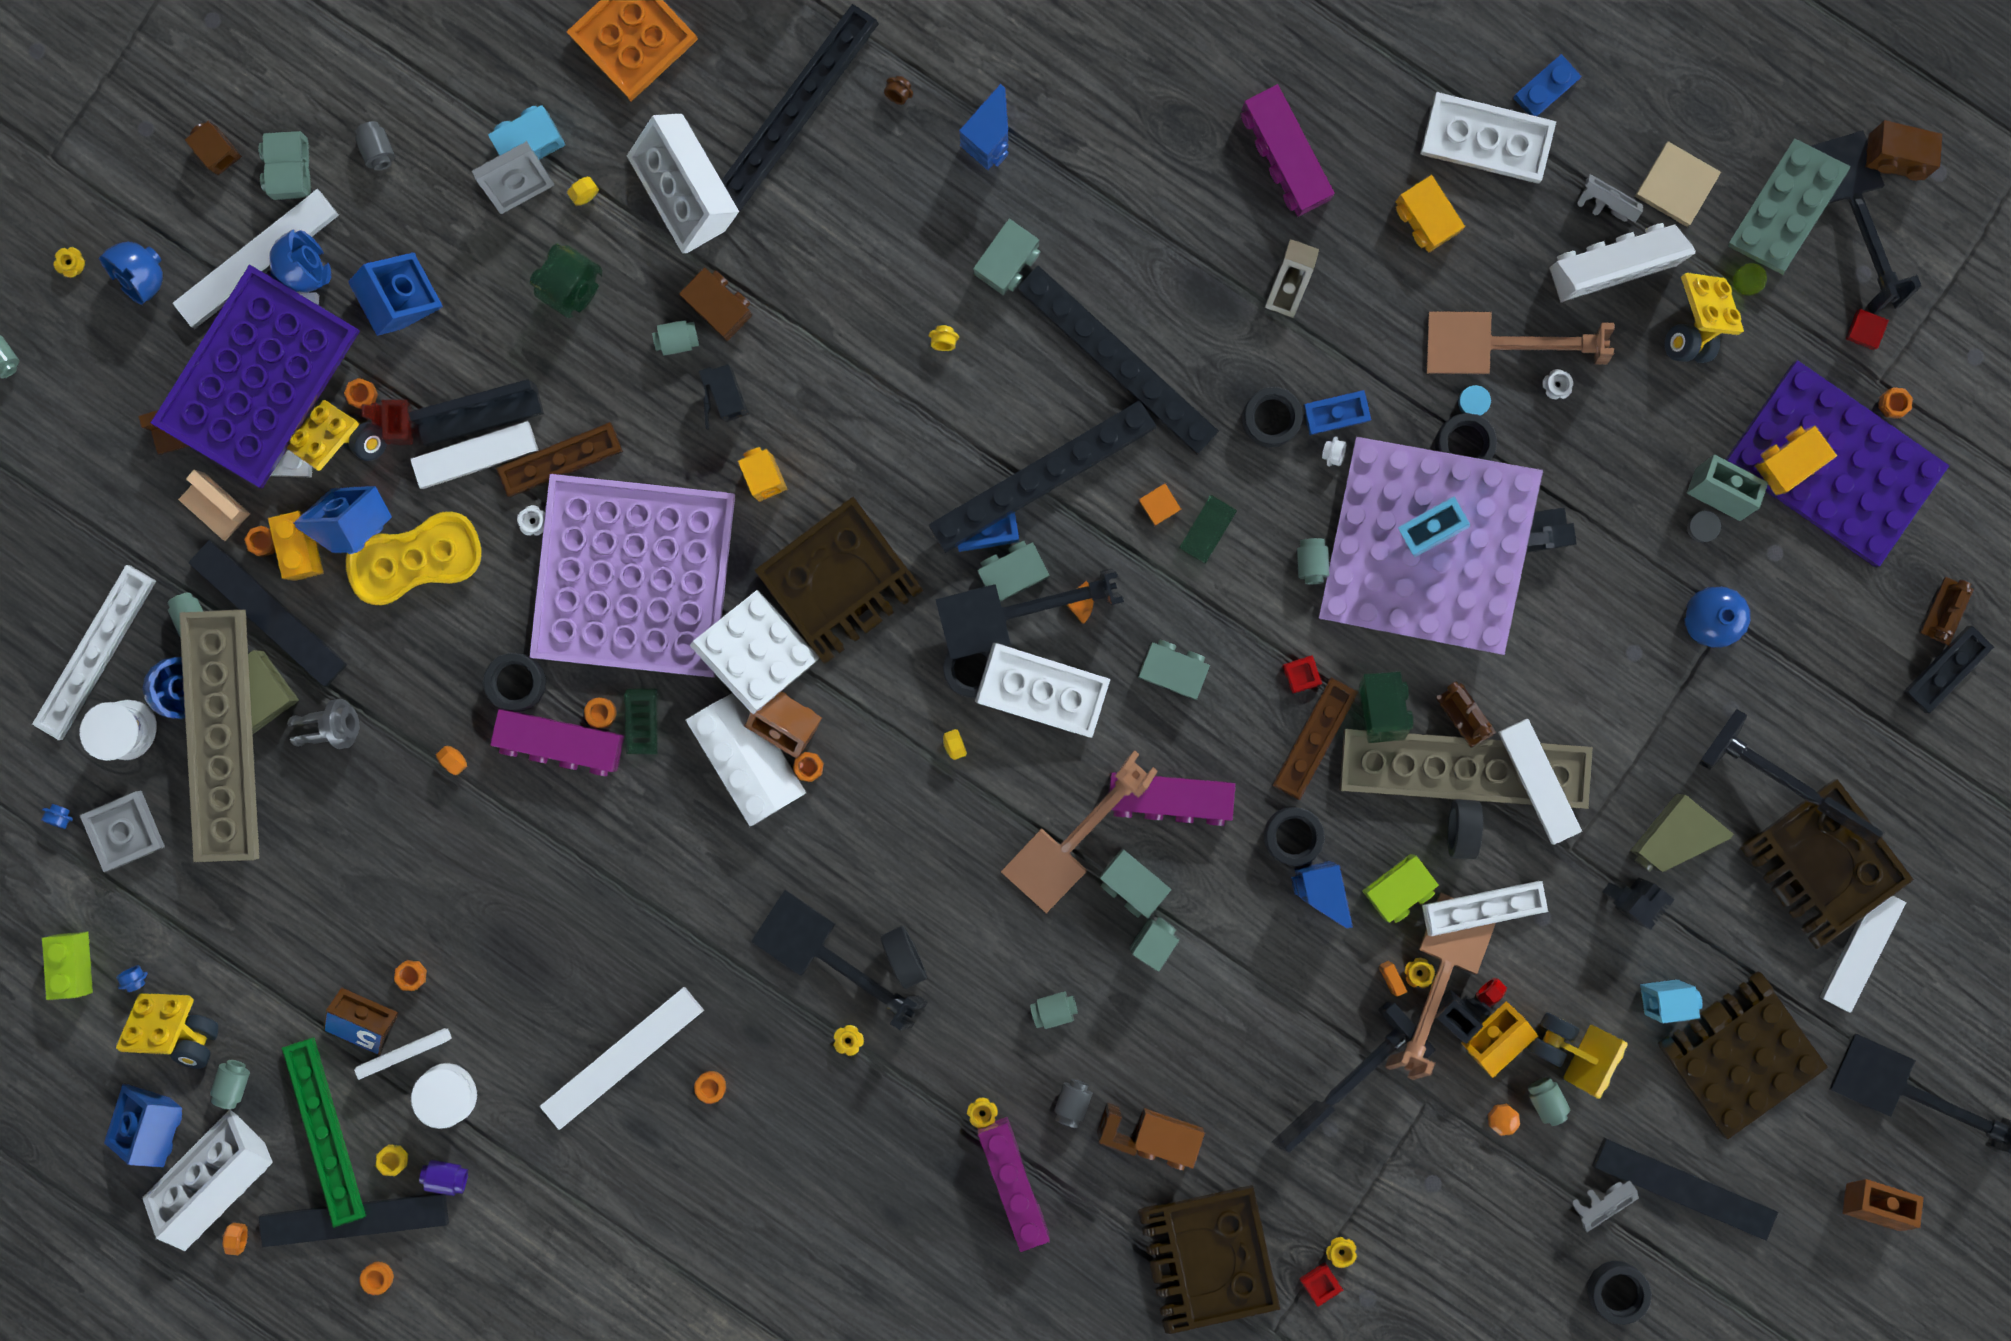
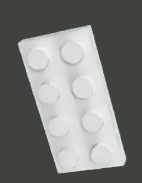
M1436 92L1420 155L1539 184L1543 178L1556 121Z
M993 642L975 702L1092 738L1110 679Z

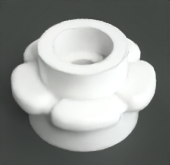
M1561 369L1552 370L1550 375L1545 376L1543 379V388L1546 389V395L1551 399H1564L1572 392L1573 379L1570 374ZM1556 382L1560 383L1559 388L1555 386Z
M1334 437L1332 442L1326 441L1322 459L1327 460V466L1330 467L1332 464L1340 466L1342 464L1346 442L1339 441L1338 437Z
M528 506L521 511L517 518L521 532L528 536L542 534L544 531L545 511H540L537 506ZM532 518L536 520L534 524L530 523Z

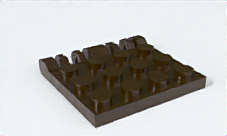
M854 497L850 498L755 569V572L824 664L835 657L821 638L824 634L839 654L845 650L843 643L831 631L836 625L841 623L846 634L854 642L860 639L857 632L846 619L848 616L852 615L865 633H868L883 621L869 602L872 598L876 599L888 616L894 613L892 606L880 594L888 586L892 588L899 602L904 605L909 600L895 581L900 579L913 597L924 591Z
M1833 779L1817 791L1823 799L1830 797L1871 823L1838 779ZM1804 800L1762 832L1743 843L1740 849L1749 858L1767 845L1770 847L1751 860V863L1756 868L1764 865L1776 855L1782 864L1766 872L1763 879L1766 883H1770L1788 871L1790 875L1776 883L1771 890L1784 907L1791 905L1806 895L1807 899L1793 907L1789 914L1792 918L1803 915L1811 907L1814 906L1819 915L1806 921L1801 926V930L1804 934H1807L1823 923H1827V925L1820 927L1808 937L1815 949H1818L1914 881V879L1882 837L1871 844L1817 810V804Z
M1759 971L1750 976L1748 981L1760 998L1757 997L1747 983L1743 982L1738 986L1741 994L1749 1002V1006L1742 1009L1734 996L1729 993L1723 996V1000L1734 1014L1732 1018L1718 1001H1715L1699 1013L1711 1033L1708 1034L1698 1020L1691 1019L1688 1021L1691 1030L1700 1040L1693 1046L1685 1033L1679 1029L1673 1032V1036L1684 1050L1683 1053L1669 1036L1658 1042L1663 1053L1726 1139L1734 1136L1828 1068L1775 994L1771 984Z
M1253 1185L1164 1205H1153L1138 1210L1141 1224L1154 1223L1142 1228L1143 1235L1154 1236L1166 1232L1169 1235L1170 1241L1152 1243L1146 1247L1147 1254L1149 1255L1171 1251L1173 1255L1159 1256L1149 1260L1154 1283L1179 1280V1283H1170L1155 1289L1156 1295L1159 1297H1168L1181 1293L1183 1302L1168 1303L1159 1308L1161 1315L1168 1316L1162 1319L1166 1334L1281 1310Z

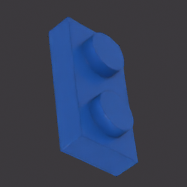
M1561 54L1518 91L1513 98L1528 115L1537 117L1582 76Z
M1364 390L1303 405L1309 435L1371 421Z
M1015 512L958 545V551L962 552L1019 543Z

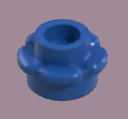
M52 804L50 809H42L44 814L41 821L50 825L66 829L69 821H73V818L68 816L70 810Z
M140 965L123 971L116 977L119 982L118 989H126L127 992H132L145 985L144 979L148 973L143 972Z

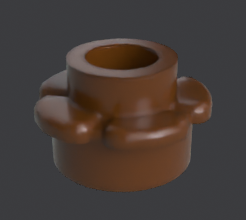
M889 77L886 80L887 84L884 94L892 102L903 105L908 98L913 97V91L910 89L911 83L904 77Z

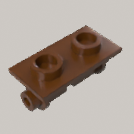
M1944 577L1920 633L1949 646L1974 589L1970 588L1971 583L1964 580L1957 582Z
M1457 681L1447 687L1448 690L1436 697L1470 748L1496 734L1491 723L1484 716L1462 683L1459 684Z

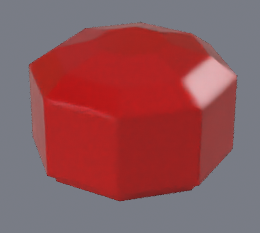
M1492 978L1478 990L1476 998L1480 1002H1484L1488 1007H1491L1503 998L1507 987L1498 978Z

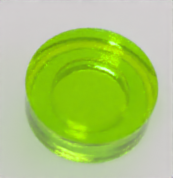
M1755 263L1743 265L1735 272L1733 277L1735 289L1746 296L1760 292L1767 283L1765 270Z

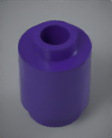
M430 1160L428 1166L423 1165L421 1169L419 1183L424 1184V1191L451 1196H455L456 1193L463 1194L467 1184L468 1169L461 1168L460 1164Z

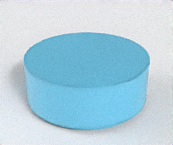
M1478 385L1466 388L1458 398V406L1463 414L1471 413L1481 416L1489 409L1491 404L1489 392Z

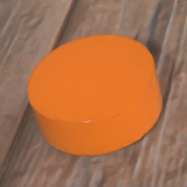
M594 698L586 704L584 709L586 722L594 728L610 726L615 721L617 714L615 705L606 698Z
M707 1071L696 1080L694 1085L695 1094L704 1103H716L726 1092V1081L718 1072Z
M373 1262L362 1271L360 1285L366 1293L380 1295L392 1285L394 1279L393 1271L386 1263Z

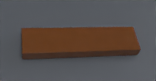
M609 422L496 469L507 497H513L549 482L550 474L567 475L623 452V449L612 423Z
M1332 677L1329 678L1272 786L1298 800L1301 799L1358 691Z

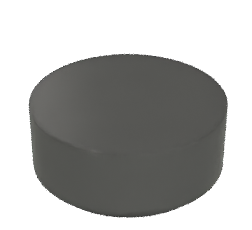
M1710 511L1695 513L1687 523L1688 534L1697 542L1714 540L1721 530L1719 518Z

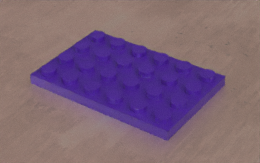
M249 264L154 416L151 424L263 489L290 444V438L304 423L360 330Z
M1796 360L1789 367L1725 460L1764 480L1754 466L1763 460L1760 455L1775 444L1781 447L1788 442L1786 436L1798 427L1802 426L1803 429L1816 426L1837 457L1787 493L1775 495L1769 485H1767L1766 492L1874 567H1879L1950 465L1806 365Z

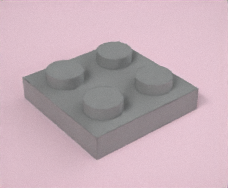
M527 141L472 171L475 179L500 214L554 186L550 175Z
M142 791L133 792L80 815L103 872H109L165 848Z

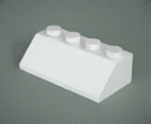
M683 114L653 115L629 151L627 158L682 254L688 253L725 232L739 211Z
M1660 223L1646 228V234L1635 237L1634 232L1617 237V243L1606 246L1603 241L1588 246L1586 248L1587 252L1576 255L1575 251L1557 256L1558 261L1549 268L1560 302L1678 266L1696 253L1695 249L1675 224L1664 228V224Z
M732 693L686 719V722L749 826H753L807 792L780 748L744 727L751 712Z
M229 1110L142 1197L156 1239L186 1251L273 1163L265 1143L235 1112Z

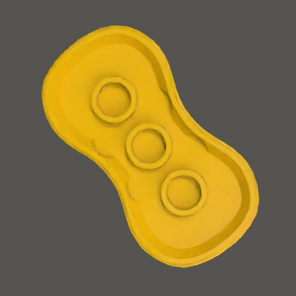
M440 512L429 517L411 531L401 534L378 533L364 543L365 546L362 550L354 554L347 553L346 572L349 583L360 600L372 605H386L399 599L410 589L425 583L450 584L466 580L473 575L480 565L481 545L478 534L467 517L456 512Z

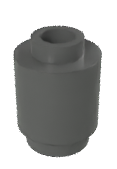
M375 121L366 122L355 129V141L366 167L374 168L376 171L390 167L391 162L395 159V154L385 129L380 127L379 123Z
M1071 1079L1070 1083H1063L1054 1110L1057 1113L1055 1121L1073 1128H1078L1079 1123L1084 1121L1093 1094L1092 1091L1088 1090L1089 1085L1076 1079Z

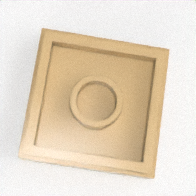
M1668 141L1656 158L1635 197L1688 227L1691 225L1721 172Z

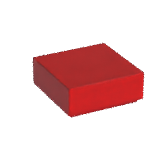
M1859 309L1855 313L1846 340L1876 350L1879 348L1889 320Z
M1313 655L1282 665L1292 694L1322 684Z
M1326 1262L1299 1278L1317 1307L1344 1291Z

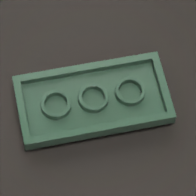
M1794 138L1730 240L1728 247L1784 275L1851 166Z

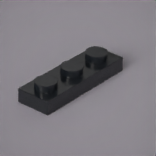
M1967 626L1903 692L1924 713H1931L1988 655L1994 646L1973 626Z

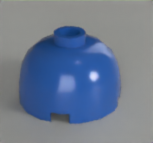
M295 229L277 239L269 253L270 273L273 279L293 291L308 293L330 282L331 268L329 262L323 266L319 254H324L318 243L305 231L299 230L294 232Z
M122 242L111 246L99 257L101 265L111 279H117L123 285L120 289L138 304L142 305L144 302L149 301L160 290L163 282V272L159 263L162 260L151 247L148 246L144 249L137 243Z
M1723 586L1708 587L1695 593L1687 603L1686 618H1684L1689 635L1699 644L1712 648L1727 647L1739 641L1747 632L1751 621L1750 608L1745 598L1737 591Z
M173 657L158 662L150 668L144 678L143 693L145 701L154 712L163 717L173 719L185 718L182 657Z

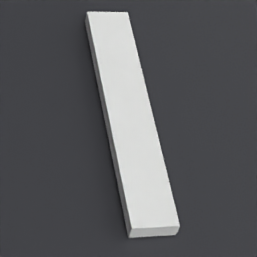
M316 189L174 301L173 305L188 324L196 329L224 306L249 264L263 273H267L271 269L269 253L277 239L295 229L294 232L299 230L305 231L312 237L338 217L339 214L323 194Z
M125 566L32 725L58 740L64 739L155 585L156 580L132 566Z
M683 987L540 1106L541 1109L560 1130L704 1011L690 992Z

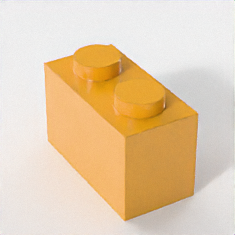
M1432 175L1402 193L1395 201L1398 205L1396 206L1398 215L1404 222H1409L1414 230L1413 237L1416 243L1421 248L1425 247L1428 253L1459 234L1465 227Z
M1800 426L1786 436L1788 442L1781 447L1775 444L1760 455L1763 460L1754 465L1764 480L1768 482L1775 495L1787 493L1837 457L1816 426L1803 429Z
M760 447L751 449L743 454L744 459L738 461L752 496L759 502L788 490L774 456L767 449L761 450Z
M295 511L268 518L282 579L296 581L324 574L316 541L301 532L294 525V522L304 512Z
M1506 1001L1482 1023L1483 1027L1467 1044L1463 1041L1461 1044L1472 1058L1493 1078L1534 1041L1538 1035L1528 1021Z

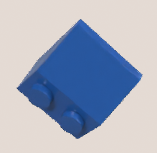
M1001 84L959 130L960 146L987 170L993 164L999 166L1009 153L1007 151L1009 144L1005 87Z
M415 253L363 264L348 281L377 336L404 329L441 309L443 306Z
M376 486L331 488L294 522V525L332 553L347 552L348 554H354L364 548V543L368 539L383 530V525L392 516Z
M1328 861L1295 868L1296 876L1291 877L1294 894L1345 928L1352 927L1340 866Z
M123 1084L104 1144L128 1165L164 1167L166 1159L172 1151V1140L176 1127L180 1125L182 1120V1107L170 1097Z

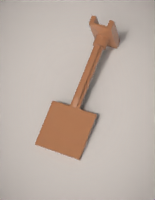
M1429 312L1427 374H1490L1491 350H1581L1582 353H1594L1595 364H1608L1614 354V348H1609L1610 340L1608 339L1614 331L1615 323H1601L1596 334H1583L1582 337H1494L1491 335L1492 312Z
M1135 750L1125 760L1115 775L1118 780L1115 782L1116 786L1061 844H1058L1041 828L1001 871L1045 913L1087 872V869L1073 858L1070 852L1125 795L1129 796L1133 792L1139 798L1158 772L1153 767L1146 773L1135 763L1139 756Z
M1440 893L1437 902L1454 898ZM1496 923L1435 936H1428L1426 929L1419 950L1440 959V965L1412 1040L1408 1041L1405 1051L1388 1057L1385 1068L1392 1070L1405 1066L1404 1069L1410 1071L1408 1078L1412 1080L1431 1075L1435 1063L1423 1058L1426 1050L1424 1045L1454 966H1457L1476 975L1478 973Z

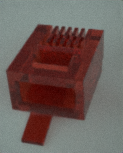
M381 400L382 405L371 403V406L362 404V417L372 420V425L382 428V438L386 444L413 445L411 435L412 421L409 416L412 407L408 400Z

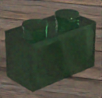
M1401 671L1364 674L1359 684V692L1368 743L1405 740L1410 730L1413 729L1414 720L1412 712L1407 711L1408 685L1406 682H1402Z

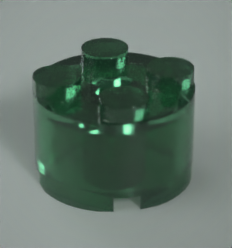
M557 243L550 248L547 260L541 269L533 272L529 283L534 287V295L537 299L566 318H572L573 316L570 313L574 310L578 313L582 312L595 296L599 288V284L595 280L597 274L602 277V268L571 246H561Z

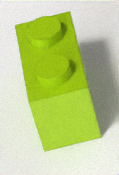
M1410 854L1362 891L1385 921L1390 923L1394 920L1397 923L1410 914L1409 908L1415 903L1423 904L1435 895L1433 890L1439 885L1416 855Z
M88 932L56 934L43 937L46 1000L78 998L93 993Z

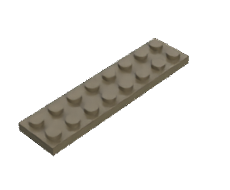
M246 610L179 612L194 862L259 859Z
M1344 729L1340 791L1533 805L1502 740L1486 739L1470 748L1462 737ZM1540 743L1570 807L1589 809L1593 747Z

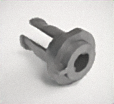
M343 699L329 701L325 711L309 713L303 717L292 716L287 723L288 726L318 723V733L290 737V741L294 746L329 741L337 749L351 747L360 728L355 709Z

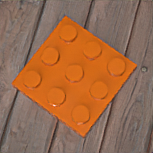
M600 0L567 31L574 42L630 101H633L698 40L692 30L663 0Z

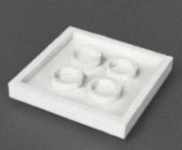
M758 590L697 637L690 645L753 715L820 658Z

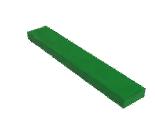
M315 1037L282 1047L332 1225L337 1227L366 1217Z

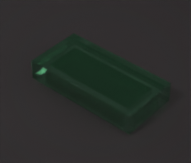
M1210 495L1179 549L1206 564L1237 510Z

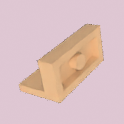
M193 470L186 478L192 485L178 500L222 540L226 541L250 513L206 473Z

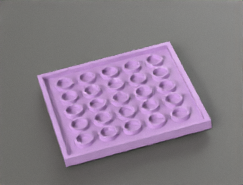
M1356 437L1329 567L1330 576L1327 577L1319 619L1505 655L1543 470ZM1455 496L1470 523V527L1414 558L1398 527Z
M550 474L529 658L715 678L716 674L690 645L697 637L722 618L735 494Z

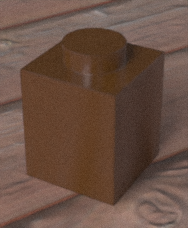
M209 120L206 123L195 126L191 130L190 136L185 139L204 165L218 176L242 157L223 132Z

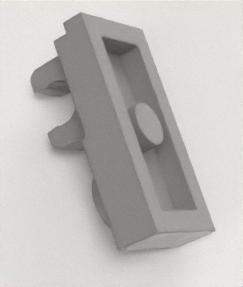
M1589 174L1586 179V188L1578 199V205L1582 207L1586 200L1595 197L1596 206L1593 208L1592 214L1598 215L1605 204H1607L1612 209L1611 213L1618 219L1625 222L1630 219L1636 222L1642 214L1643 204Z
M1630 1181L1625 1184L1619 1182L1606 1191L1607 1196L1602 1201L1594 1191L1589 1190L1587 1195L1592 1201L1590 1209L1582 1206L1577 1199L1573 1201V1206L1582 1218V1225L1586 1232L1639 1199L1638 1192Z

